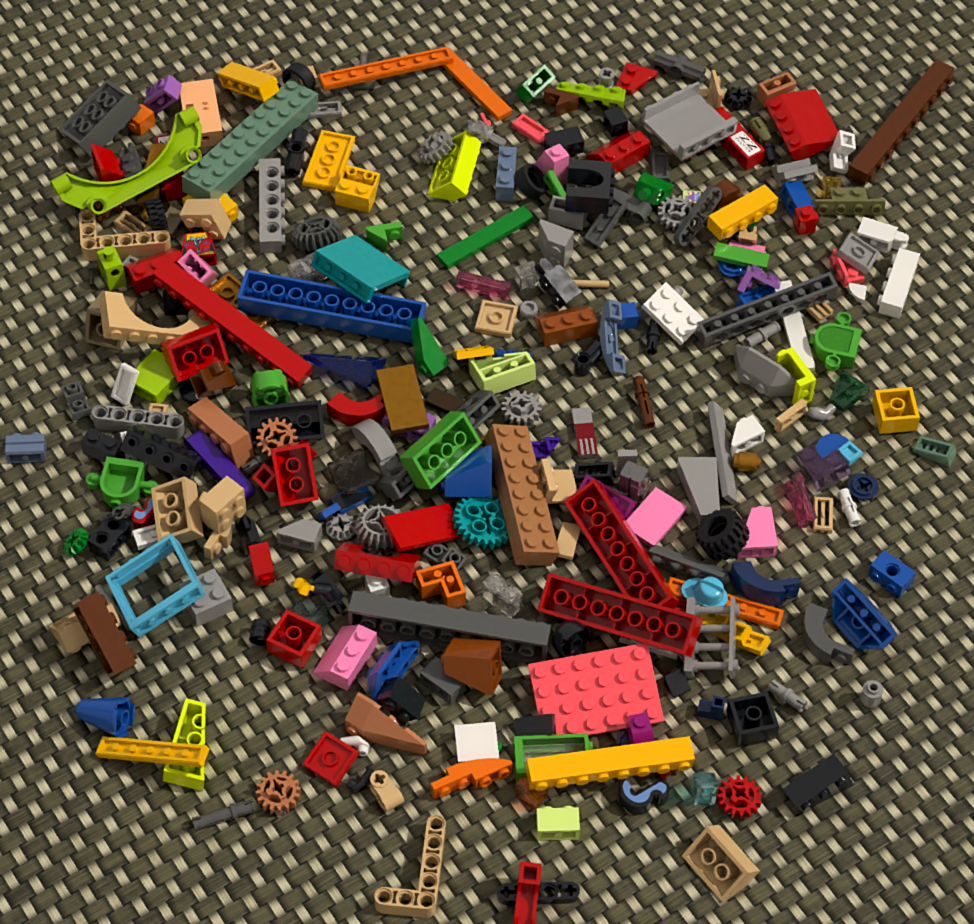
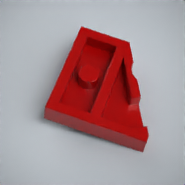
M627 62L615 87L626 89V94L633 95L639 88L646 86L647 81L652 78L656 79L658 71Z

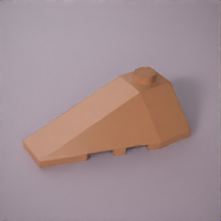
M360 692L356 694L345 718V730L348 734L360 736L365 741L420 755L427 753V743L408 727L401 728L393 715L388 717L379 710L381 706Z

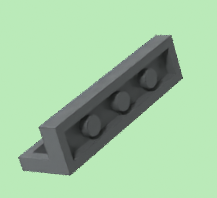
M654 545L649 550V556L656 567L689 579L714 577L720 580L723 585L727 578L728 570L658 545Z

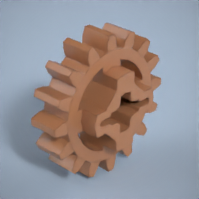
M276 417L275 422H272L269 418L267 425L265 423L261 424L263 430H257L259 436H256V441H261L257 444V447H263L261 453L265 454L267 452L269 459L271 458V448L269 447L276 448L282 446L289 438L288 444L298 441V436H293L296 434V429L291 430L292 423L286 425V419L279 422L278 417ZM269 430V436L265 437L264 439L265 433ZM276 435L278 438H280V441L278 442L276 439H274V436Z
M275 770L274 775L267 772L268 778L261 777V783L256 785L257 791L255 792L258 804H263L264 811L270 808V814L278 810V814L281 815L284 809L287 813L290 812L289 807L295 808L296 801H300L301 787H298L299 781L294 780L293 774L287 776L285 770L282 774Z

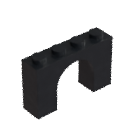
M569 159L568 183L585 184L595 187L567 186L565 211L608 214L609 207L613 205L615 169H612V162Z

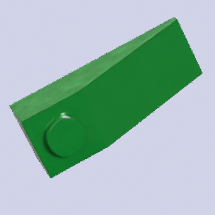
M413 318L410 320L416 363L422 375L426 378L431 377L447 367L450 362L422 318Z

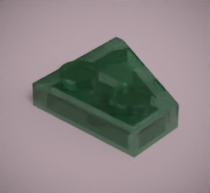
M841 370L839 380L835 384V390L830 396V403L842 412H845L868 394L870 387L845 370Z

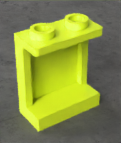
M793 347L779 351L776 354L775 362L786 369L793 379H797L792 404L794 405L802 398L807 403L812 402L816 378Z

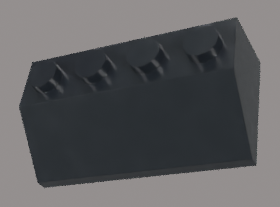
M321 400L245 407L247 432L249 433L252 445H257L261 442L256 441V436H259L257 430H263L261 424L265 423L267 425L269 418L272 422H275L276 417H278L279 422L286 419V425L292 423L291 430L296 429V434L293 436H298V441L325 438ZM269 430L265 433L264 439L265 437L269 436ZM277 435L274 436V439H276L277 442L280 441V438H278Z

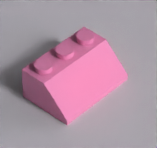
M360 624L342 626L315 668L313 675L349 691L377 646V632Z

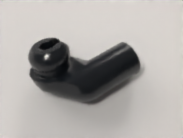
M367 769L358 781L351 778L347 782L346 787L351 792H357L369 785L370 776L374 771Z

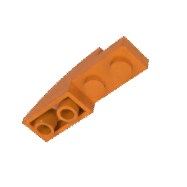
M486 758L465 761L447 767L446 777L431 783V794L434 799L443 798L456 789L466 788L470 783H472L475 789L487 787L495 780L507 778L512 773L513 763L507 759Z

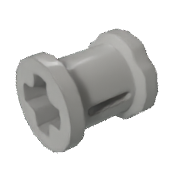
M602 68L599 71L600 80L598 85L612 88L614 85L612 80L615 75L614 70Z

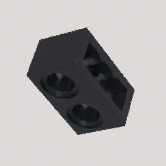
M112 513L107 518H104L98 529L88 537L89 550L108 562L132 535L130 523L124 519H115L116 515L113 516Z

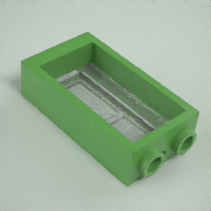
M588 733L514 736L516 783L528 782L525 768L528 758L593 750V742L589 741Z

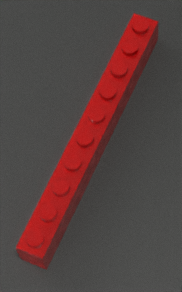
M168 257L153 271V282L156 286L166 289L172 298H178L188 310H194L203 321L207 320L217 326L220 331L226 334L228 340L238 343L244 352L254 355L260 364L263 365L265 363L270 367V370L280 369L283 375L286 376L288 385L299 389L311 375L312 365Z

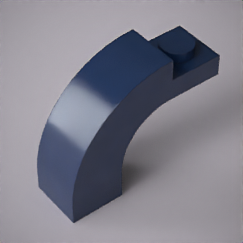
M751 561L732 563L729 574L731 583L740 594L764 605L778 606L783 604L785 598L797 597L801 585L798 577L784 580L764 578L755 571Z

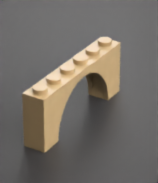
M105 291L99 302L104 338L160 344L211 324L207 320L203 321L200 319L197 313L191 309L188 312V321L185 324L175 328H160L138 318L127 306L123 293Z

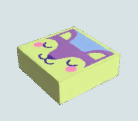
M683 190L682 199L688 197V202L693 201L694 206L701 196V191Z

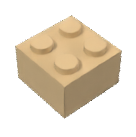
M228 476L223 478L199 500L202 522L217 534L229 529L231 524L237 518H241L246 512L244 488Z

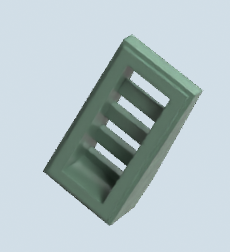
M919 436L913 452L941 465L950 467L956 456V446Z

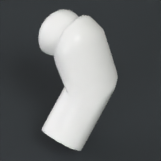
M360 736L342 737L340 739L349 746H354L359 751L360 756H366L370 750L369 744Z

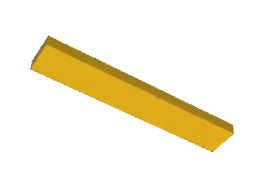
M102 736L95 754L98 758L203 767L210 749L207 745Z

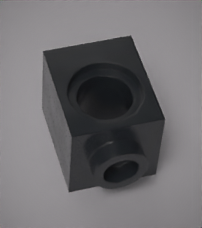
M620 106L604 111L603 124L611 137L627 132L628 120Z

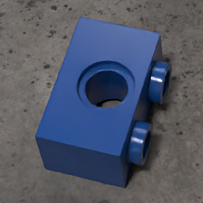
M885 550L870 565L868 576L874 582L880 583L890 593L897 595L899 598L912 585L916 575L913 569Z

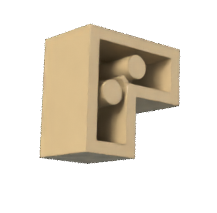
M186 199L180 213V217L186 227H202L205 232L210 233L213 240L225 239L232 224L219 199Z

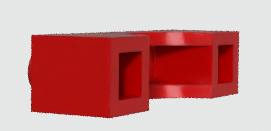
M520 861L513 924L536 923L542 868L540 863Z

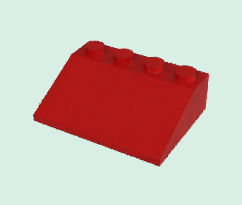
M816 89L779 94L765 101L769 115L793 161L806 159L833 146L838 130Z

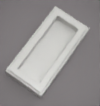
M122 363L111 397L124 405H128L140 371L126 363Z

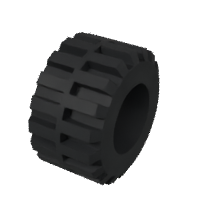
M721 508L720 510L713 511L711 514L709 513L705 519H702L701 524L697 527L698 531H696L695 536L698 544L711 559L717 561L724 559L725 561L742 551V548L747 544L746 541L749 540L750 531L735 510Z

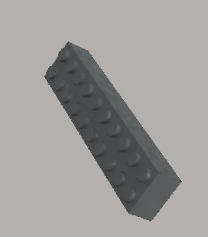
M353 591L348 608L349 626L360 624L377 632L378 637L401 641H418L420 644L446 648L453 637L501 640V658L526 663H537L547 660L551 625L544 622H531L522 618H508L504 615H491L482 611H468L464 608L457 609L442 604H428L424 601L417 602L406 598L388 597L384 594L376 595L366 591Z

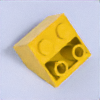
M346 165L335 189V205L369 213L375 201L380 173Z

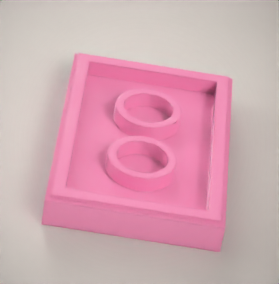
M655 487L626 521L638 540L649 547H654L687 511V506Z

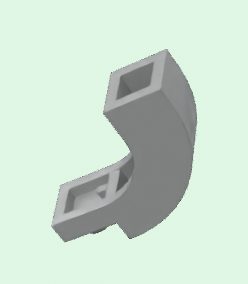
M365 419L351 427L358 444L365 445L373 454L383 476L387 475L400 463L396 456V448L377 422L372 419Z

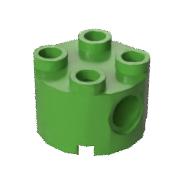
M280 369L257 371L253 374L250 388L254 406L289 403L288 381Z

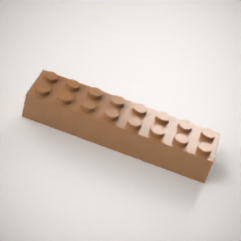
M492 424L484 439L486 446L492 445V471L515 565L551 566L560 552L528 427Z

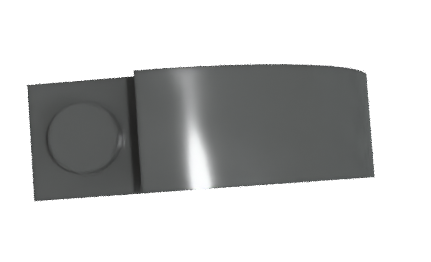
M809 602L802 625V636L808 650L817 659L826 664H829L832 658L838 663L850 665L855 649L838 643L826 635L823 625L828 609Z

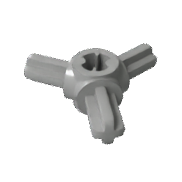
M474 118L467 121L468 132L482 143L488 141L498 148L505 145L506 140L493 133V127L481 120L476 121Z

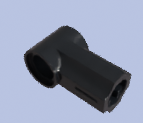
M597 340L591 341L582 352H578L575 355L574 372L577 375L587 376L590 373L591 367L603 355L600 342Z

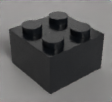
M768 692L728 699L726 713L737 746L777 739L779 724Z

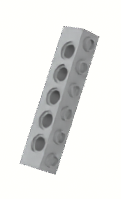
M280 158L259 159L260 253H282V245H286L285 234H282V231H285V220H282V217H285V206H282V203H285V193H281V190H285V179H281V176H285L284 165H281Z

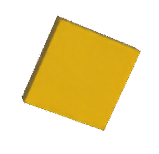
M488 345L452 351L453 358L457 360L494 355V348Z

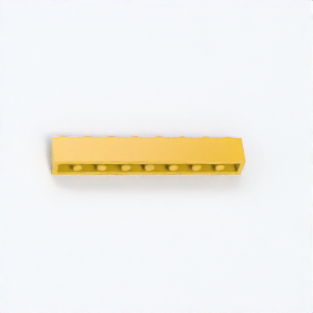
M690 736L528 758L525 768L530 790L542 791L554 786L563 788L568 786V784L577 783V785H584L590 781L605 782L612 778L626 779L633 775L643 777L650 773L658 772L659 774H664L676 769L685 771L693 767L695 756Z

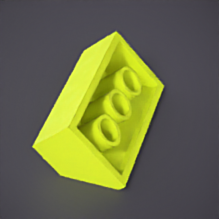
M468 130L452 137L453 145L450 146L451 150L447 152L446 156L443 155L441 160L437 161L427 193L429 197L456 201L468 194V188L482 143L474 135L470 134Z

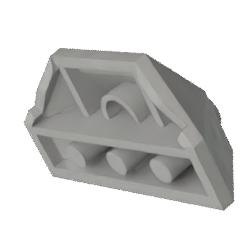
M740 344L735 346L734 362L738 379L744 384L750 385L767 397L794 395L797 379H793L786 369L752 347L741 346Z

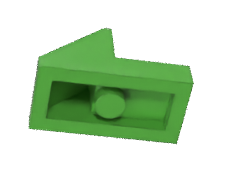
M402 222L366 227L367 242L386 252L388 251L389 240L403 238Z

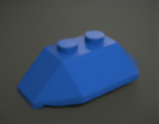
M847 578L831 591L832 621L858 650L884 649L898 636L891 623Z
M397 642L389 646L384 653H380L377 664L374 668L371 667L366 674L371 700L381 707L383 706L377 701L384 681L397 676L402 679L420 653V642Z

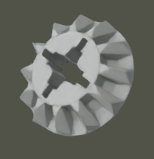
M337 512L335 516H330L329 520L326 521V532L332 539L339 541L347 540L356 533L355 520L353 516H348L346 512L345 514ZM339 522L344 525L343 531L338 526Z

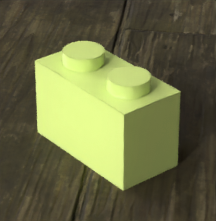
M545 806L537 808V841L579 840V807L564 806L562 808H552Z

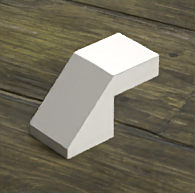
M842 130L838 131L829 154L831 171L842 174L848 172V155L856 150L855 134Z

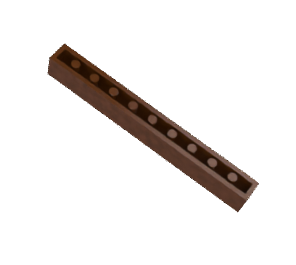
M938 59L934 61L849 164L847 177L864 186L875 178L878 169L881 170L884 167L887 158L890 159L894 150L901 146L903 139L907 138L912 128L919 124L920 118L925 116L929 107L936 103L938 96L944 93L946 86L951 85L955 77L953 75L954 67Z

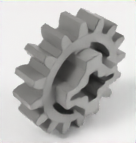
M441 130L439 133L436 131L435 134L429 135V138L424 139V142L419 145L421 148L417 150L419 152L417 154L423 163L427 162V164H430L431 161L435 163L441 160L442 156H446L447 152L451 150L450 146L453 145V138L447 131Z
M672 195V199L666 197L665 202L661 201L660 206H658V219H661L660 224H666V229L672 227V231H675L683 222L687 213L692 209L694 202H688V197L682 199V195H679L678 198ZM694 218L691 220L690 225L694 224Z
M517 390L515 395L509 393V397H504V402L501 403V415L504 416L505 421L510 420V425L514 423L516 425L523 424V426H527V423L534 425V420L539 421V416L542 415V402H539V397L533 398L534 393L527 395V392L524 390L523 394H520Z

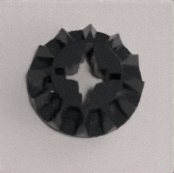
M732 86L731 89H727L724 100L731 108L743 109L751 104L752 97L751 92H747V88L741 89L740 86L738 88Z

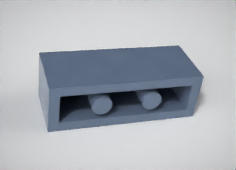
M499 146L495 201L513 202L517 147Z

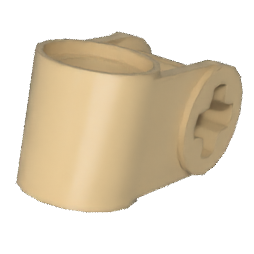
M377 770L371 774L370 790L378 800L383 811L388 812L404 802L402 793L394 785L386 772Z

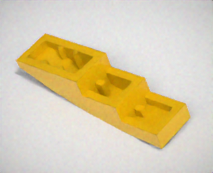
M700 614L698 616L703 619L702 625L730 624V614ZM736 621V646L762 656L771 642L770 636L754 632L750 625ZM730 632L710 633L729 643Z

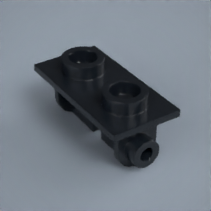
M243 515L239 523H235V527L245 556H248V546L262 542L254 519Z

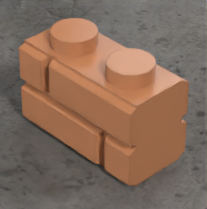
M789 72L783 73L759 83L756 97L763 107H766L765 101L779 94L795 92L796 81Z

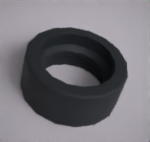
M294 62L282 73L284 84L289 79L298 82L294 76L295 74L300 78L303 86L311 90L315 88V77L304 64Z
M528 163L515 173V181L518 188L530 199L537 198L546 192L548 188L543 179L544 174L534 164Z

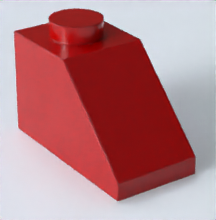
M268 542L248 546L250 566L255 585L266 586L275 582Z

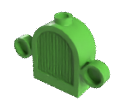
M846 312L838 313L836 323L824 324L816 330L815 334L811 333L809 344H812L814 355L825 363V367L829 371H836L840 366L853 369L862 329L849 327L851 316Z
M106 457L102 475L90 473L86 477L87 487L92 490L101 487L103 500L113 509L121 503H135L141 492L146 497L151 496V488L158 486L155 481H144L146 475L145 462Z

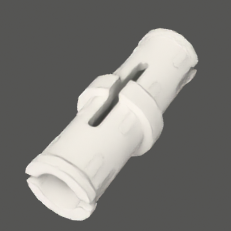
M849 489L839 490L837 495L842 504L841 509L846 514L850 527L860 525L862 521L857 513V505L853 502Z

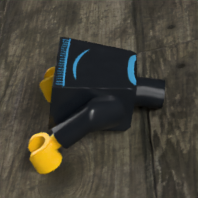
M322 568L307 580L302 578L295 579L293 587L297 588L300 594L307 596L310 590L313 591V594H317L328 609L332 607L337 614L347 608L341 600L344 595Z

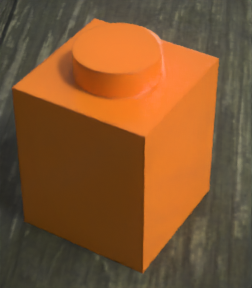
M140 104L141 109L135 117L128 121V128L142 136L155 124L154 111Z

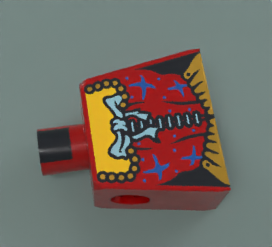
M193 227L190 230L191 233L183 235L182 256L191 249L209 266L218 265L216 250L209 232H201L200 227Z

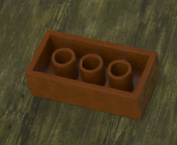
M96 592L78 601L71 608L110 678L137 664L135 661L137 656L132 648H128L125 633L122 630L119 631L116 626L118 621L114 613L108 611L106 607L108 602L105 596Z

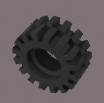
M159 197L144 201L152 230L167 229L168 222Z

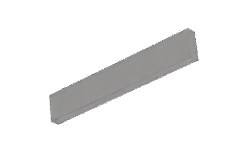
M711 401L707 405L715 456L717 457L722 498L731 505L738 503L724 412L722 407L716 402Z

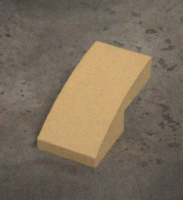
M563 522L557 539L560 552L557 557L573 560L582 530L579 525Z

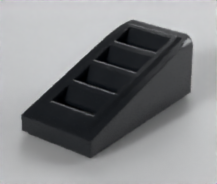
M613 462L575 464L574 479L575 482H582L587 474L605 485H614L616 470Z

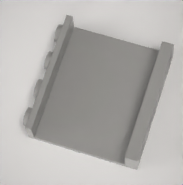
M699 82L690 84L684 89L676 91L652 105H648L643 111L642 122L681 161L734 134L738 124V120L734 116L725 120L698 94Z

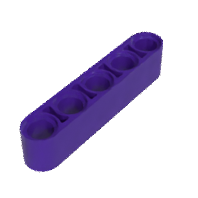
M198 430L184 439L187 449L198 453V456L202 457L201 465L218 483L228 476L244 488L245 500L255 494V489L250 481L202 430Z

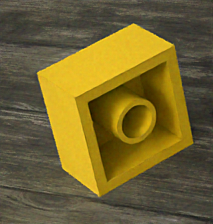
M912 387L875 390L872 406L879 434L917 431L920 416Z

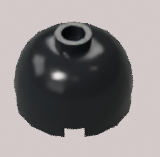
M568 620L556 626L552 635V646L561 658L581 655L587 649L585 647L587 642L591 643L593 634L581 622Z

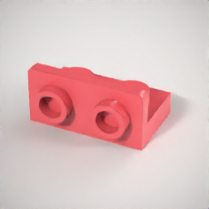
M833 249L829 261L831 267H834L837 280L841 281L842 286L847 287L849 283H864L865 278L862 272L837 256V249Z

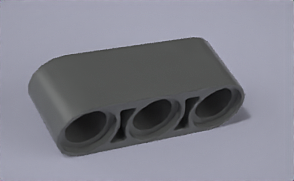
M614 188L613 196L628 203V207L621 217L636 224H643L652 211L651 205L646 201H641L635 196Z

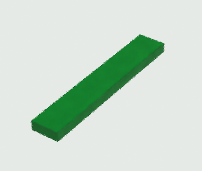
M523 205L438 253L437 259L448 270L534 221V215Z

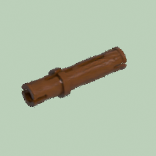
M639 375L633 378L636 390L634 394L639 403L643 427L650 429L655 426L649 401L650 393L646 388L644 376Z

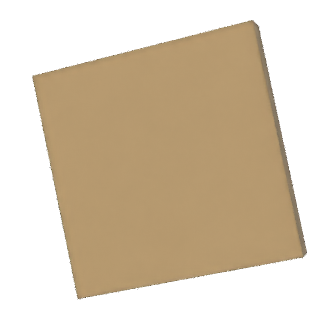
M482 300L475 332L511 338L518 306Z

